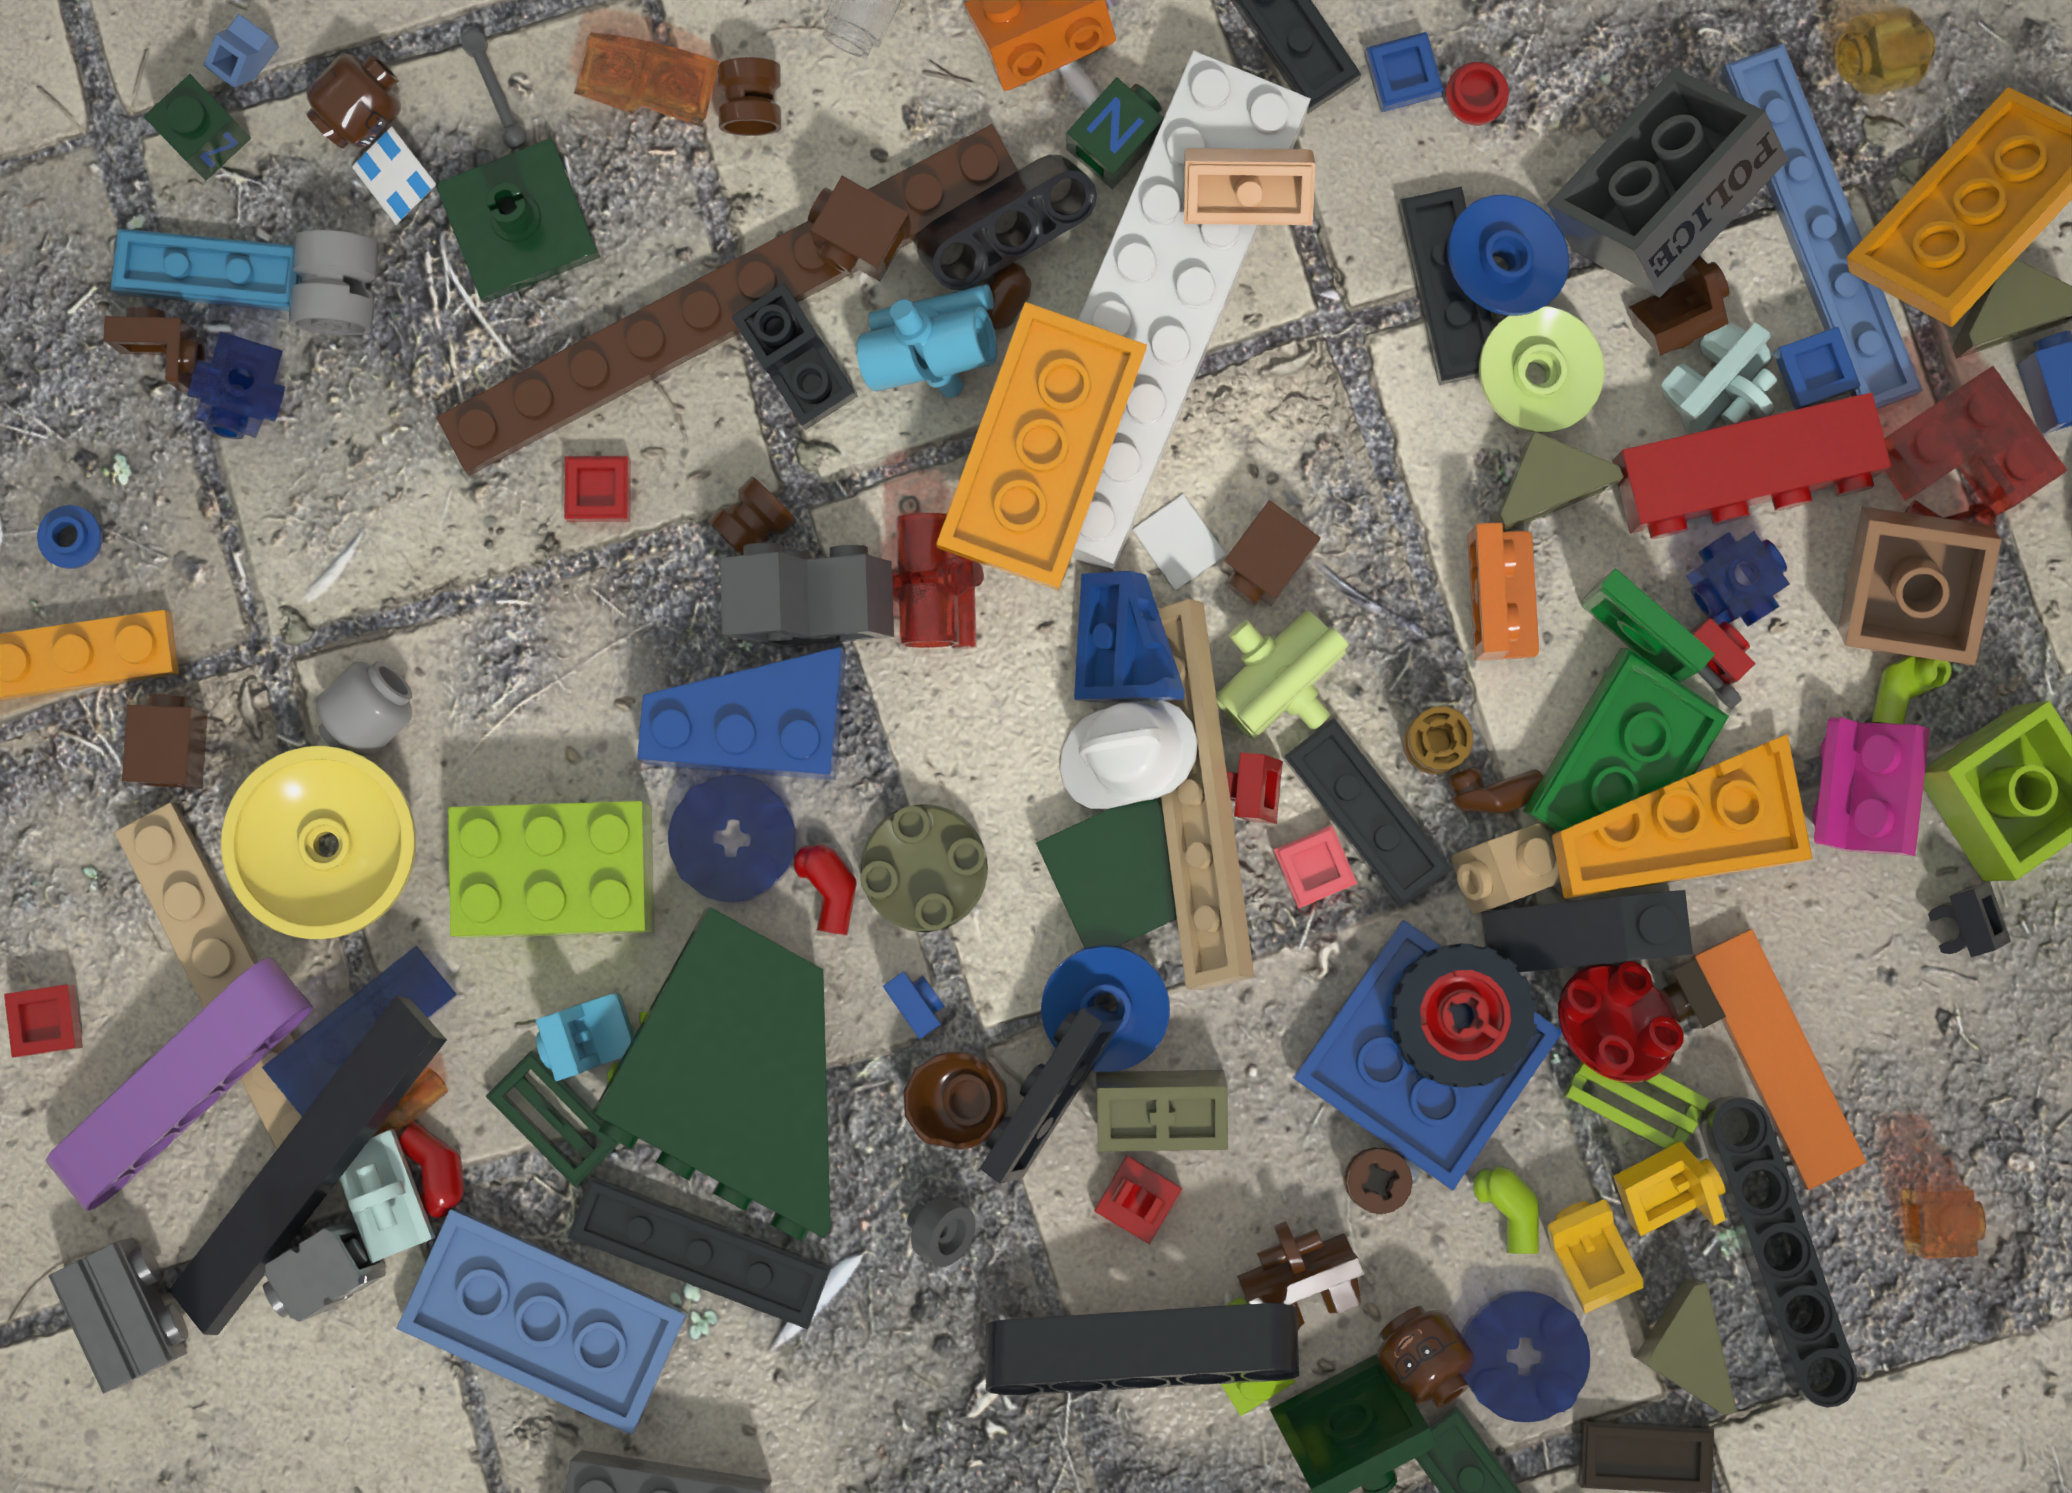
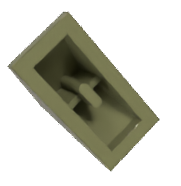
M2016 259L1972 306L1952 346L1956 359L2071 322L2072 286Z
M1534 432L1525 443L1493 523H1502L1503 532H1507L1612 489L1624 476L1620 467L1616 464Z
M1697 1278L1682 1280L1634 1358L1721 1414L1737 1413L1708 1284Z

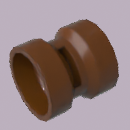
M740 57L722 61L718 65V84L725 91V103L719 107L720 130L740 136L769 135L781 130V108L775 103V91L781 86L780 64L773 60L757 57Z
M753 476L738 489V499L742 502L739 507L735 503L730 507H720L707 520L714 530L740 556L744 555V545L766 543L770 539L766 535L769 531L774 535H783L796 522L793 515Z

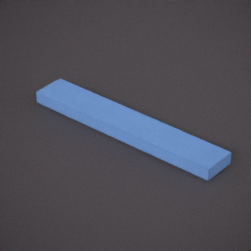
M1784 43L1726 64L1721 73L1729 93L1766 111L1787 156L1788 161L1766 185L1824 331L1839 327L1861 384L1858 389L1850 392V396L1854 397L1872 392L1878 410L1918 395L1923 389L1883 290L1849 273L1847 256L1862 241V237Z

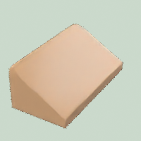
M1185 149L1184 224L1313 225L1315 158L1313 151L1308 149Z

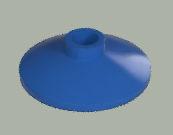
M1512 195L1487 196L1469 205L1458 216L1451 228L1447 254L1452 274L1464 293L1481 307L1502 315H1527L1547 306L1562 290L1569 272L1568 246L1557 223L1546 211L1536 204ZM1493 256L1504 259L1508 265V271L1500 268L1494 261Z
M1099 945L1079 950L1064 959L1055 968L1045 985L1041 1002V1016L1045 1032L1056 1049L1058 1044L1053 1039L1062 1021L1074 1010L1080 1011L1082 1007L1094 1006V1000L1098 995L1109 993L1118 1001L1117 1008L1112 1012L1124 1021L1092 1071L1116 1072L1133 1067L1154 1052L1166 1033L1170 1017V1001L1166 985L1159 972L1149 961L1129 949L1113 945Z

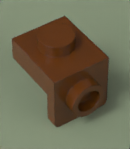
M1699 255L1684 271L1685 281L1670 287L1660 298L1653 295L1628 307L1633 327L1660 356L1672 350L1684 348L1695 339L1729 324L1723 298L1729 296V287L1717 263H1707Z
M148 307L127 308L126 317L105 316L103 338L105 343L121 354L166 355V382L181 392L194 391L195 375H201L204 370L205 347L202 338L197 337V331L181 318H165L163 310Z

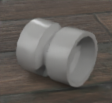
M306 230L298 232L295 235L293 271L302 277V281L291 288L288 323L301 330L322 334L346 336L369 334L373 327L375 296L366 289V284L376 279L378 242L367 236L343 231Z

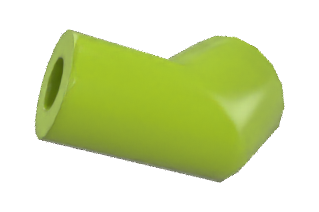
M1906 656L1888 665L1880 678L1871 723L1904 724L1909 700L1935 687L1945 685L1951 676L1950 662Z
M1497 1166L1494 1170L1484 1168L1478 1171L1473 1180V1193L1481 1203H1493L1507 1217L1506 1252L1513 1254H1538L1539 1202L1536 1193L1512 1169Z

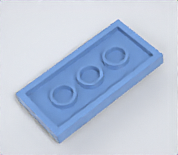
M452 1208L448 1212L396 1329L633 1435L688 1312L457 1208Z

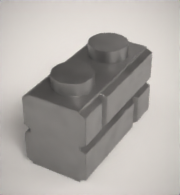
M353 1220L324 1228L301 1242L299 1247L290 1249L267 1263L264 1274L268 1281L263 1284V1290L269 1303L279 1316L284 1318L289 1315L291 1319L301 1322L329 1311L352 1297L353 1293L363 1290L386 1276V1265L382 1259L371 1263L357 1224Z
M134 1238L112 1243L48 1275L103 1394L124 1386L187 1354L182 1343L183 1340L188 1338L186 1323L174 1304L170 1303L165 1306L154 1283L161 1279L158 1263L147 1246L137 1247Z

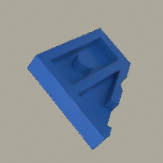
M1133 571L1081 574L1074 700L1085 702L1184 700L1185 689L1146 574Z

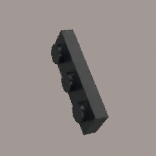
M1102 1005L1082 1007L1080 1011L1074 1010L1062 1021L1053 1039L1058 1046L1046 1065L1043 1063L1037 1065L1023 1082L1019 1092L1024 1097L1023 1101L1012 1118L1010 1116L1005 1117L990 1134L986 1142V1148L990 1150V1153L979 1169L999 1184L1023 1179L1124 1021L1122 1018Z

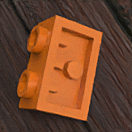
M1502 523L1476 524L1467 535L1474 661L1534 658L1539 653L1532 534L1529 531L1503 532Z

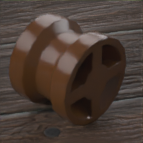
M1373 1147L1361 1150L1351 1158L1344 1174L1346 1193L1356 1205L1370 1213L1386 1214L1394 1212L1405 1204L1411 1194L1413 1179L1409 1166L1402 1157L1387 1149Z

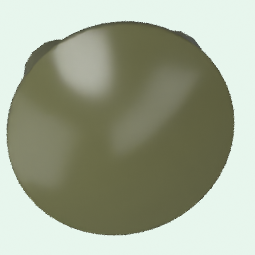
M920 804L906 806L891 813L874 828L863 849L860 881L869 901L886 920L907 930L932 932L956 924L973 910L983 894L988 875L986 851L980 836L972 825L950 809L936 805Z

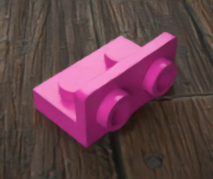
M1830 717L1827 722L1826 736L1822 741L1820 749L1822 773L1819 798L1813 809L1814 842L1847 852L1915 856L1930 729L1914 724L1859 723L1843 717Z

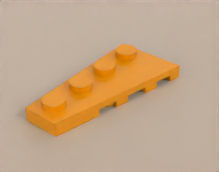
M1788 734L1552 835L1564 899L1796 864L1813 859Z

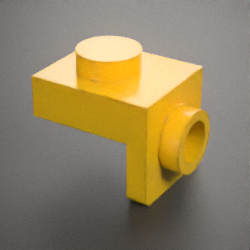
M1682 1141L1613 1176L1628 1222L1640 1237L1695 1208H1698L1713 1226L1726 1220L1719 1196L1726 1192L1720 1174L1709 1159L1705 1158L1699 1161Z
M1606 1199L1594 1204H1590L1588 1201L1572 1204L1556 1215L1555 1221L1548 1224L1550 1247L1584 1314L1644 1288L1643 1278L1614 1225L1613 1211Z

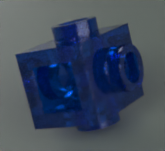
M220 331L210 363L198 359L187 396L199 399L194 420L207 423V430L221 437L243 439L244 435L256 438L264 419L272 422L276 421L286 386L274 383L283 350Z
M1755 531L1739 541H1736L1731 532L1715 540L1698 552L1704 563L1686 575L1692 584L1690 591L1696 604L1705 616L1711 619L1714 618L1718 625L1722 621L1731 623L1741 617L1747 627L1780 606L1773 595L1790 585L1783 574L1787 571V565L1783 556L1768 539L1761 542ZM1737 565L1740 566L1752 584L1751 586L1742 585L1737 581L1735 577Z

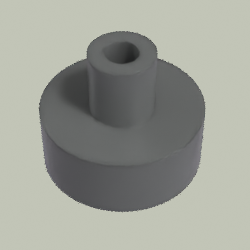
M949 1197L936 1198L926 1206L922 1204L916 1205L910 1211L907 1219L908 1226L912 1228L911 1244L913 1250L919 1256L939 1267L949 1266L959 1260L970 1246L975 1233V1217L973 1212Z

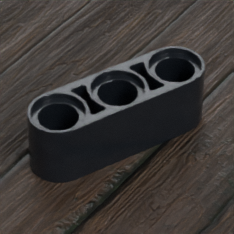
M1052 154L1041 157L930 222L923 228L918 237L917 252L919 259L943 286L951 290H965L973 287L1082 223L1091 215L1096 205L1097 192L1095 185L1069 159L1061 155ZM1070 178L1071 187L1067 195L1061 200L1050 201V193L1054 185L1063 179ZM1009 211L1018 212L1017 220L1013 227L1006 232L995 233L996 223L1004 213ZM955 243L964 244L961 256L954 263L940 265L941 256L946 248Z

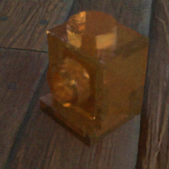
M1969 1186L1902 1189L1905 1249L1907 1254L1925 1259L1978 1256L1977 1241L1983 1240L1985 1237L1986 1220L1981 1202L1974 1199V1190L1969 1189Z

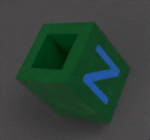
M191 74L184 78L143 116L205 181L251 140L250 136Z
M1116 77L1066 132V150L1113 190L1152 147L1164 120V117L1159 114L1162 107L1156 98L1142 86L1134 84L1129 88Z

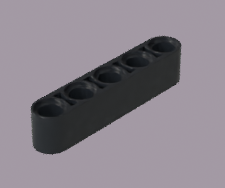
M1733 1096L1717 1098L1710 1102L1705 1111L1702 1112L1700 1120L1701 1135L1710 1161L1717 1169L1724 1183L1726 1192L1722 1196L1785 1379L1793 1392L1815 1405L1826 1408L1840 1406L1847 1402L1856 1390L1858 1382L1857 1370L1771 1121L1764 1108L1754 1100ZM1733 1108H1739L1743 1111L1749 1124L1747 1135L1736 1144H1731L1725 1140L1721 1132L1722 1118ZM1755 1170H1761L1769 1179L1770 1191L1762 1203L1752 1206L1743 1196L1742 1186L1748 1174ZM1783 1232L1791 1243L1790 1257L1781 1266L1771 1267L1764 1256L1765 1243L1770 1236ZM1799 1295H1806L1812 1303V1317L1807 1325L1799 1329H1792L1786 1321L1787 1305L1793 1298ZM1829 1358L1834 1368L1833 1380L1825 1389L1813 1391L1808 1384V1370L1813 1362L1818 1359Z
M1258 1303L1006 1319L986 1324V1391L998 1395H1039L1289 1380L1300 1376L1297 1307L1288 1304Z

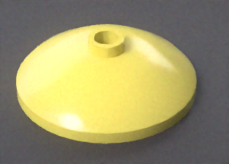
M328 746L302 747L287 751L268 760L253 771L238 788L230 802L223 822L221 834L222 862L228 882L236 897L263 924L278 932L298 938H338L369 926L383 916L400 897L409 880L415 861V822L409 803L394 779L376 763L359 754L341 748ZM333 833L338 839L339 847L334 855L325 857L319 850V843L323 836Z

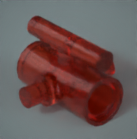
M914 513L901 515L896 518L897 567L892 569L893 600L898 603L899 645L903 647L937 648L951 646L952 649L977 648L975 587L982 584L984 572L978 562L937 548L936 543L947 516L945 513Z

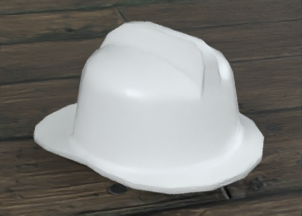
M1164 700L1118 703L1084 717L1070 731L1062 749L1060 772L1065 789L1076 802L1090 809H1111L1140 801L1152 800L1173 792L1187 779L1196 761L1198 740L1193 723L1181 708Z

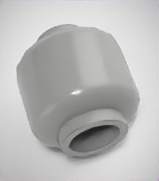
M355 662L347 667L318 696L316 711L322 722L318 728L319 733L331 747L350 750L363 756H373L383 749L411 721L412 707L409 700L412 698V691L404 678L389 665L383 662H375L373 665L365 662Z

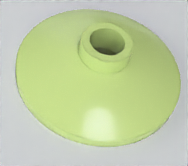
M1544 306L1533 313L1522 316H1507L1490 332L1480 354L1479 378L1488 403L1506 422L1528 432L1551 433L1566 429L1577 423L1594 407L1604 383V359L1599 343L1593 333L1577 317L1553 307ZM1536 363L1544 369L1545 380L1543 384H1534L1528 379L1526 375L1528 364Z

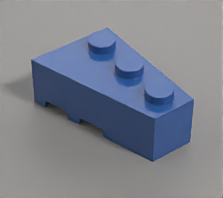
M841 646L644 694L637 759L651 766L836 781L846 653Z

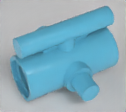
M985 284L913 302L908 299H901L891 307L871 311L868 315L871 331L862 333L857 341L858 365L866 385L872 391L878 392L926 381L929 386L938 388L946 398H952L960 394L963 390L964 382L958 373L993 366L997 359L996 334L987 310L993 309L994 306L990 287Z

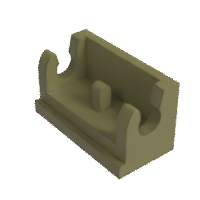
M1224 1070L1096 1072L1098 1152L1228 1150V1086Z

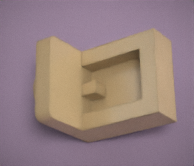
M1540 822L1455 853L1451 857L1457 874L1458 885L1465 895L1473 914L1481 913L1561 883L1555 849L1546 826Z

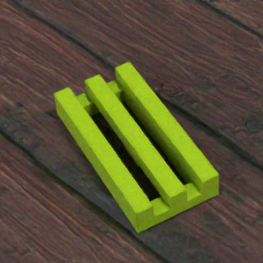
M1580 1061L1563 1094L1564 1097L1663 1149L1680 1141L1685 1145L1688 1137L1694 1133L1698 1125L1697 1120L1701 1112L1705 1111L1710 1102V1099L1661 1073L1645 1081L1688 1104L1684 1114H1681L1623 1082L1612 1080L1596 1073L1582 1061ZM1587 1079L1677 1126L1672 1137L1583 1091L1582 1089Z

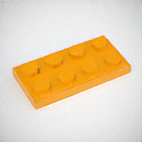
M2007 87L1847 256L1849 273L1953 327L2072 200V117Z
M1025 302L936 543L937 548L1060 591L1144 360L1147 344Z

